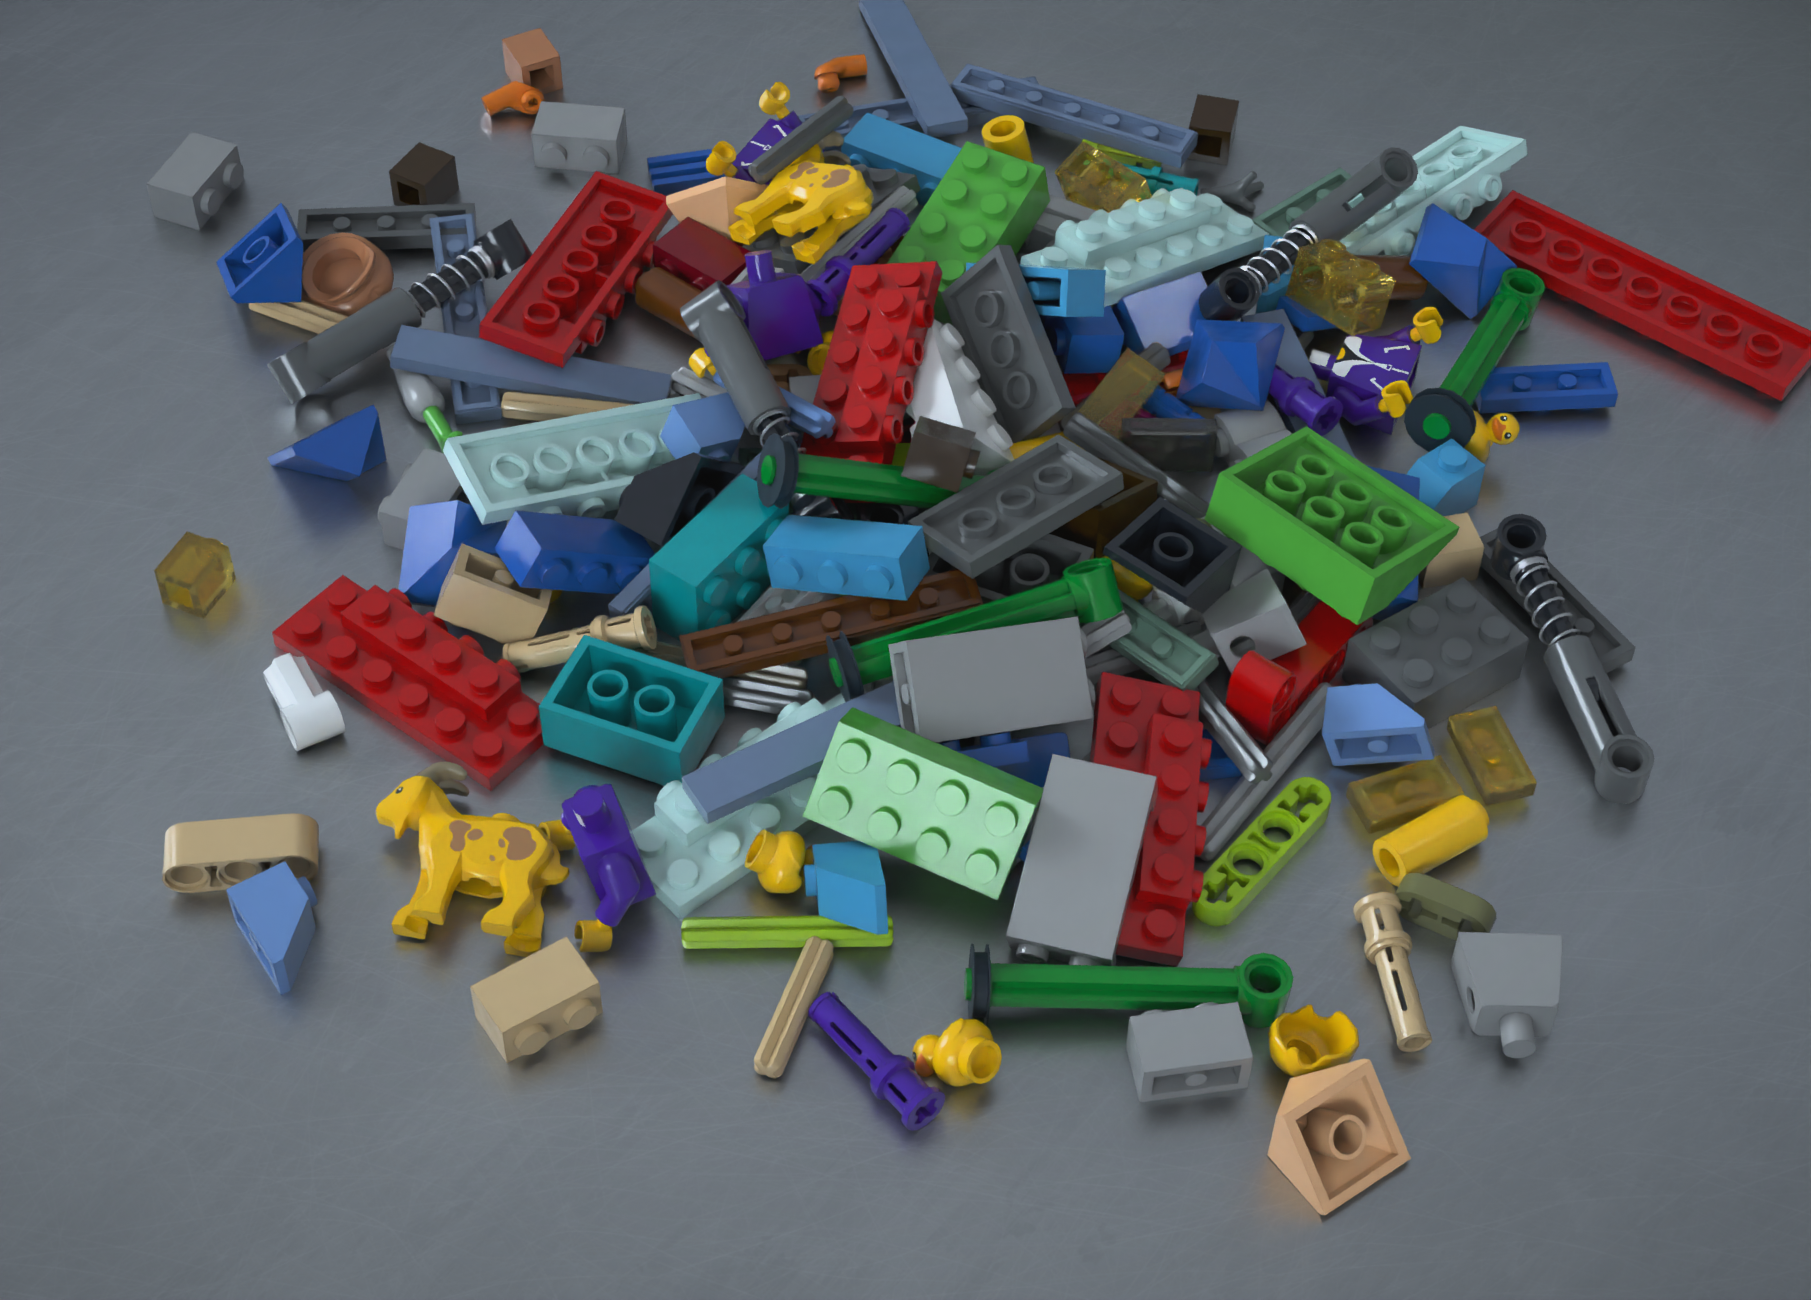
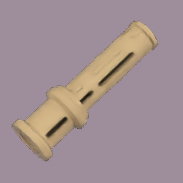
M643 605L636 607L634 613L613 618H608L607 615L596 616L590 625L539 636L525 641L506 643L503 646V659L512 663L519 673L566 663L583 635L628 649L642 647L646 651L654 650L657 645L656 627L650 610L647 606Z
M1390 892L1373 893L1361 898L1353 907L1354 917L1358 923L1362 924L1367 940L1364 944L1365 957L1377 966L1399 1050L1403 1052L1419 1051L1431 1044L1432 1037L1427 1028L1419 992L1408 956L1411 954L1412 940L1409 934L1403 932L1398 915L1401 911V902L1396 894ZM1379 909L1381 913L1375 914V910ZM1398 984H1401L1407 1005L1406 1011L1402 1007L1397 989Z

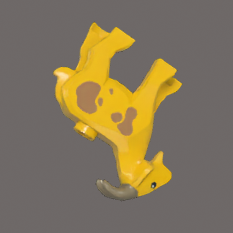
M833 130L790 165L778 172L772 178L768 187L755 200L736 206L733 209L734 214L743 219L728 227L732 240L751 245L764 232L773 228L778 234L793 237L798 232L804 233L818 226V229L809 238L800 240L791 246L797 260L815 265L826 252L836 245L837 239L841 235L868 218L872 210L871 204L874 197L871 189L866 185L861 171L851 166L849 156L843 152L822 151L825 147H839L843 145V136Z
M437 762L415 776L404 780L390 795L378 804L375 812L379 824L392 827L395 830L396 839H400L409 827L414 831H419L420 879L410 902L398 910L391 923L393 933L395 935L425 939L430 922L438 925L444 924L453 892L456 890L466 895L488 899L503 898L500 905L489 910L483 916L481 930L489 934L507 936L504 941L506 954L528 957L541 950V938L545 919L541 899L548 885L562 883L570 874L569 868L561 865V857L557 846L552 844L550 838L536 825L520 822L515 816L507 813H497L492 817L460 814L445 795L456 794L464 797L469 795V789L459 782L467 778V771L458 764Z

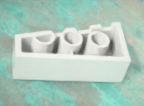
M934 319L933 325L928 328L925 337L923 362L917 367L915 374L913 400L906 408V412L916 422L909 428L911 436L913 437L920 416L976 432L971 449L981 452L974 475L985 476L991 470L1001 468L1015 460L1009 449L1013 442L1006 430L996 422L993 415L996 412V406L977 382L980 378V373L973 362L962 351L961 347L965 344L962 336L950 323L942 325Z

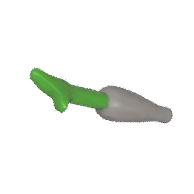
M395 344L391 345L386 351L389 360ZM394 369L397 384L406 408L415 420L427 423L439 443L441 453H444L443 448L447 438L462 436L463 434L461 431L453 432L443 415L445 400L440 390L427 374Z

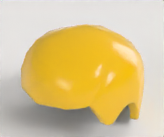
M1311 1004L1293 1013H1282L1272 1023L1268 1032L1271 1058L1277 1067L1291 1077L1349 1063L1359 1047L1358 1029L1346 1014L1336 1011L1329 1017H1322L1315 1013Z

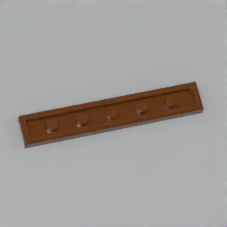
M955 569L923 577L907 601L847 595L681 635L679 638L687 668L723 679L828 653L826 636L829 635L832 641L839 640L840 631L844 632L850 646H854L982 605L983 602L975 578L972 579L960 570Z

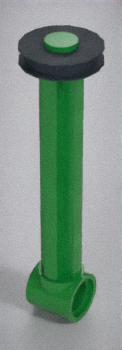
M1511 268L1503 272L1489 305L1488 312L1439 388H1427L1417 393L1410 402V405L1405 410L1404 423L1407 433L1417 445L1430 452L1450 439H1454L1463 448L1468 444L1475 433L1476 418L1471 406L1516 333L1530 326L1542 298L1545 285L1538 275L1522 268Z
M776 433L770 435L763 446L758 465L757 487L759 498L762 504L768 508L773 505L779 509L786 507L794 493L928 509L956 494V492L901 476L904 466L798 454L797 444L790 435L782 438ZM997 469L991 470V471L988 472L985 476L991 474L992 472L996 471ZM973 475L972 479L962 477L958 492L985 476Z
M1094 558L1078 562L1063 571L1064 576H1062L1061 580L854 646H850L843 631H840V639L832 641L831 637L827 635L826 642L830 657L829 665L837 687L840 688L845 702L865 694L863 685L893 676L888 645L906 640L1078 617L1080 623L1097 622L1113 617L1124 608L1111 559Z
M971 944L969 968H965L964 998L965 1001H968V1018L983 1017L985 1026L988 1024L990 1007L1181 1010L1194 1008L1207 1002L1218 1004L1238 1002L1244 1024L1255 1028L1271 1027L1279 1015L1285 1012L1292 988L1293 974L1291 968L1283 959L1267 953L1253 954L1245 959L1241 966H1234V968L991 963L989 944H986L985 952H975L974 944ZM1256 988L1264 989L1269 993L1259 992Z

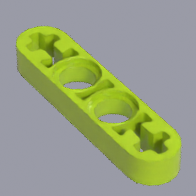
M1301 777L1290 782L1203 874V887L1197 903L1192 902V910L1195 917L1202 923L1217 927L1228 925L1234 921L1325 823L1331 804V792L1328 786L1312 777ZM1310 799L1316 803L1310 802L1306 804L1300 811L1299 818L1295 815L1298 802L1304 804ZM1271 827H1280L1290 833L1291 838L1285 842H1274L1269 840L1263 832ZM1241 859H1250L1259 864L1262 870L1257 874L1246 875L1238 872L1233 864ZM1225 883L1229 886L1226 902L1220 899L1214 904L1207 901L1208 897L1213 900L1218 898L1225 890Z

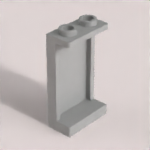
M1078 617L906 640L888 645L900 726L931 741L942 742L1093 718L1092 707L1095 704V691L1091 680L1087 678L1084 660L1087 654V639L1084 631L1079 627Z
M1052 754L1006 933L1009 947L1017 950V957L1038 964H1046L1048 958L1069 962V965H1116V949L1150 811H1154L1158 795L1157 776Z

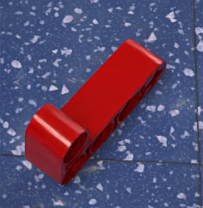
M1321 600L1298 624L1307 643L1306 645L1271 660L1254 650H1250L1243 655L1231 674L1226 706L1252 738L1268 746L1314 689L1321 683H1330L1343 669L1349 639L1372 627L1373 619L1370 617L1356 625L1351 620L1340 616L1335 609Z

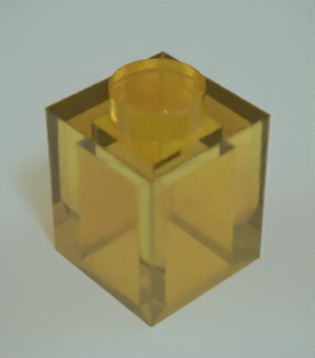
M188 531L154 570L162 603L203 619L236 580L229 547L216 539L204 538Z

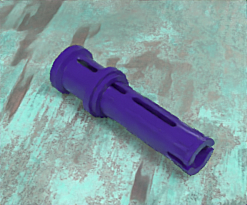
M897 208L888 209L885 215L843 256L838 255L830 258L826 262L825 271L816 280L811 279L806 282L823 303L822 316L829 317L837 311L838 302L844 297L853 265L874 264L903 234L908 232L911 224L904 212Z
M1275 364L1268 393L1278 400L1280 410L1287 416H1297L1310 429L1321 436L1329 433L1342 416V403L1335 397H1326L1315 389V384L1307 377H1293Z
M826 992L812 1003L808 1011L809 1018L816 1022L842 1051L871 1079L870 1085L873 1094L878 1099H887L902 1115L901 1121L908 1130H919L938 1115L944 1105L945 1095L938 1087H929L914 1072L915 1065L909 1057L900 1054L894 1055L840 1001L836 993Z

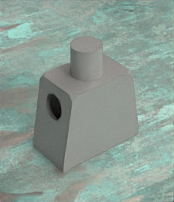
M1268 569L1259 572L1224 593L1203 614L1201 613L1208 629L1191 637L1216 654L1217 658L1222 656L1231 674L1239 660L1250 650H1254L1271 660L1307 644Z
M1458 933L1451 959V970L1471 1031L1478 1036H1501L1503 1053L1508 1057L1524 1058L1532 1055L1536 1051L1535 1037H1545L1551 1033L1560 999L1562 934Z

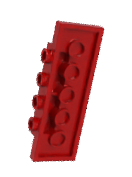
M596 171L480 322L479 338L561 368L565 366L574 352L582 354L588 344L597 347L605 332L606 319L616 320L619 317L624 305V294L626 292L635 294V285L638 278L643 274V267L651 269L654 267L653 244L673 215L666 205V195Z
M937 261L852 266L813 401V405L834 416L836 421L832 427L834 433L827 439L824 437L816 439L804 432L800 448H806V455L892 464L896 445L901 442L903 437V419L906 408L913 400V382L917 367L922 364L924 359L923 345L927 330L933 325L934 304L943 274ZM843 499L846 503H876L868 501Z
M342 575L272 632L275 646L286 653H291L293 656H304L312 671L445 761L462 766L467 771V776L490 791L496 788L544 745L539 713L540 704L522 692L521 676L516 667L506 659H500L495 663L485 657L482 647L471 636L463 635L458 639L450 634L444 621L433 616L434 612L428 611L426 614L421 615L413 610L410 600L399 589L392 588L389 592H386L377 585H374L367 591Z
M1102 672L1096 687L1090 762L1157 776L1158 795L1154 811H1150L1116 955L1177 967L1183 957L1186 909L1190 902H1198L1204 878L1202 871L1194 870V857L1202 855L1206 840V827L1197 825V812H1204L1208 800L1209 783L1199 781L1200 769L1205 770L1209 763L1212 741L1211 739L1202 738L1203 723L1198 722L1200 692L1188 689L1182 691L1174 686Z

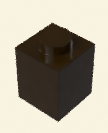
M1197 95L1189 130L1198 132L1196 147L1187 159L1228 165L1236 132L1238 100Z
M420 142L389 171L393 202L396 206L445 204L459 190L455 156Z
M920 416L901 476L958 493L962 477L973 478L981 452L971 449L976 432Z

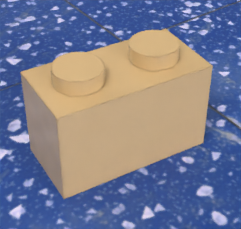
M461 544L442 584L433 616L448 621L454 626L464 627L492 638L501 644L525 641L534 638L548 610L552 590L520 587L501 558Z
M567 936L470 986L475 1017L506 1063L522 1055L536 1053L548 1041L571 1029L577 1030L585 1027L596 1016L603 1013L599 981Z

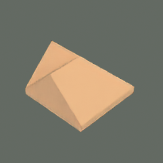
M725 176L666 196V205L679 223L685 218L690 217L733 241L728 227L743 219L735 215L733 209L739 204L755 200L768 185ZM733 241L740 246L745 245L743 243Z
M1363 1058L1289 1079L1276 1115L1267 1156L1319 1214L1327 1215L1411 1159L1369 1059Z

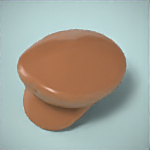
M342 232L322 237L310 245L303 253L301 300L350 316L360 308L391 291L394 280L391 262L377 246L361 236Z

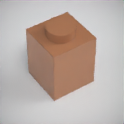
M541 28L502 39L505 72L512 82L518 81L535 87L543 95L563 89L560 55Z

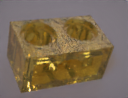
M1084 141L1055 170L1066 200L1096 211L1103 209L1109 213L1112 210L1120 209L1129 199L1141 202L1152 197L1146 178Z
M1322 239L1318 243L1299 247L1285 296H1288L1351 336L1381 328L1396 280L1380 271V266L1375 262L1360 259L1346 251V246L1341 242L1332 239Z

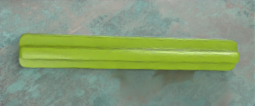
M819 915L686 917L681 924V940L683 947L686 949L804 947L806 940L812 936L822 940H829L834 947H888L893 942V920L891 916L887 915L888 934L877 935Z

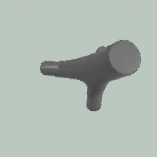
M1251 171L1246 177L1235 183L1200 189V194L1209 193L1215 195L1223 203L1240 205L1252 213L1256 209V205L1244 196L1262 190L1264 184L1261 181L1252 183L1257 178V174Z

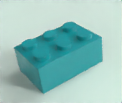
M743 473L739 475L649 559L655 627L680 641L679 636L730 624L744 609H750L758 600L760 594L771 584L763 545L786 516L789 515V504L782 509L775 505L769 508L764 506L759 498L757 481Z
M583 635L539 705L544 746L664 786L674 780L682 783V776L695 771L725 719L723 679Z

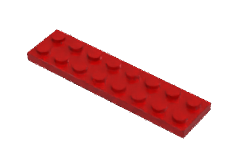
M1514 190L1474 229L1490 240L1517 265V268H1522L1538 275L1543 280L1546 288L1780 401L1786 397L1811 366V330Z

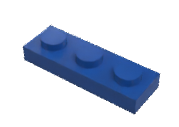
M1608 362L1495 367L1476 398V404L1479 413L1615 407L1618 391Z

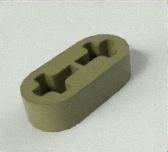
M1409 873L1405 875L1395 892L1401 902V911L1399 913L1401 917L1457 941L1459 932L1490 933L1497 919L1496 911L1485 899L1425 874Z

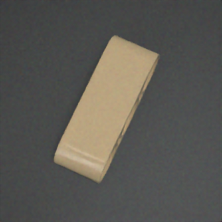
M295 813L175 824L165 832L162 881L171 890L181 893L226 890L284 861L296 879L305 876L309 881L318 873L319 825L310 816Z

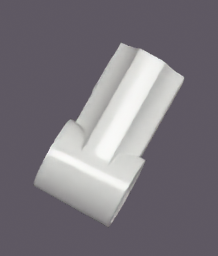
M287 653L274 658L271 666L263 673L266 684L280 708L283 725L295 750H302L345 733L344 721L333 695L329 690L322 691L304 656L296 657L291 653Z

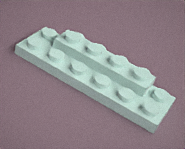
M1460 125L1412 156L1418 169L1417 179L1413 185L1316 259H1324V262L1331 264L1338 255H1411L1426 207L1433 203L1453 217L1465 220L1470 216L1473 208L1483 205L1486 200L1494 201L1502 189L1500 173L1510 170L1513 164L1528 155L1526 139ZM1360 193L1348 204L1353 208L1365 198Z
M1161 188L1150 199H1145L1141 202L1129 199L1120 209L1112 210L1109 213L1099 209L1088 220H1083L1079 223L1066 220L1057 229L1053 246L1022 256L1020 264L1106 270L1104 307L1118 303L1122 297L1200 271L1203 272L1263 250L1264 236L1269 235V233L1255 225L1249 217L1241 215L1225 205L1215 195L1205 193L1196 196L1193 192L1183 188L1174 189L1170 192Z
M699 393L451 437L447 438L443 452L482 525L510 520L515 510L601 518L607 511L620 508L619 500L621 494L631 484L634 476L675 460L660 437L673 405L701 399ZM733 454L731 461L740 463L736 455Z
M842 693L823 705L815 698L804 705L798 702L788 704L779 713L775 724L764 731L757 727L748 730L740 738L737 749L726 756L845 703ZM712 754L701 763L698 769L724 757L720 754ZM818 774L709 824L706 823L690 800L680 781L674 780L667 783L660 790L657 801L654 803L655 816L632 830L655 889V896L681 920L752 871L745 867V859L753 840L761 830L765 829L773 834L790 830L797 832L803 837L819 826V823L803 817Z

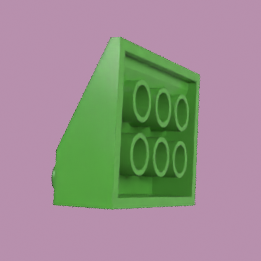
M1307 426L1220 472L1204 519L1222 531L1227 538L1238 542L1258 556L1262 562L1280 571L1297 583L1301 589L1313 594L1335 609L1340 616L1351 620L1356 625L1385 609L1457 535L1460 528Z

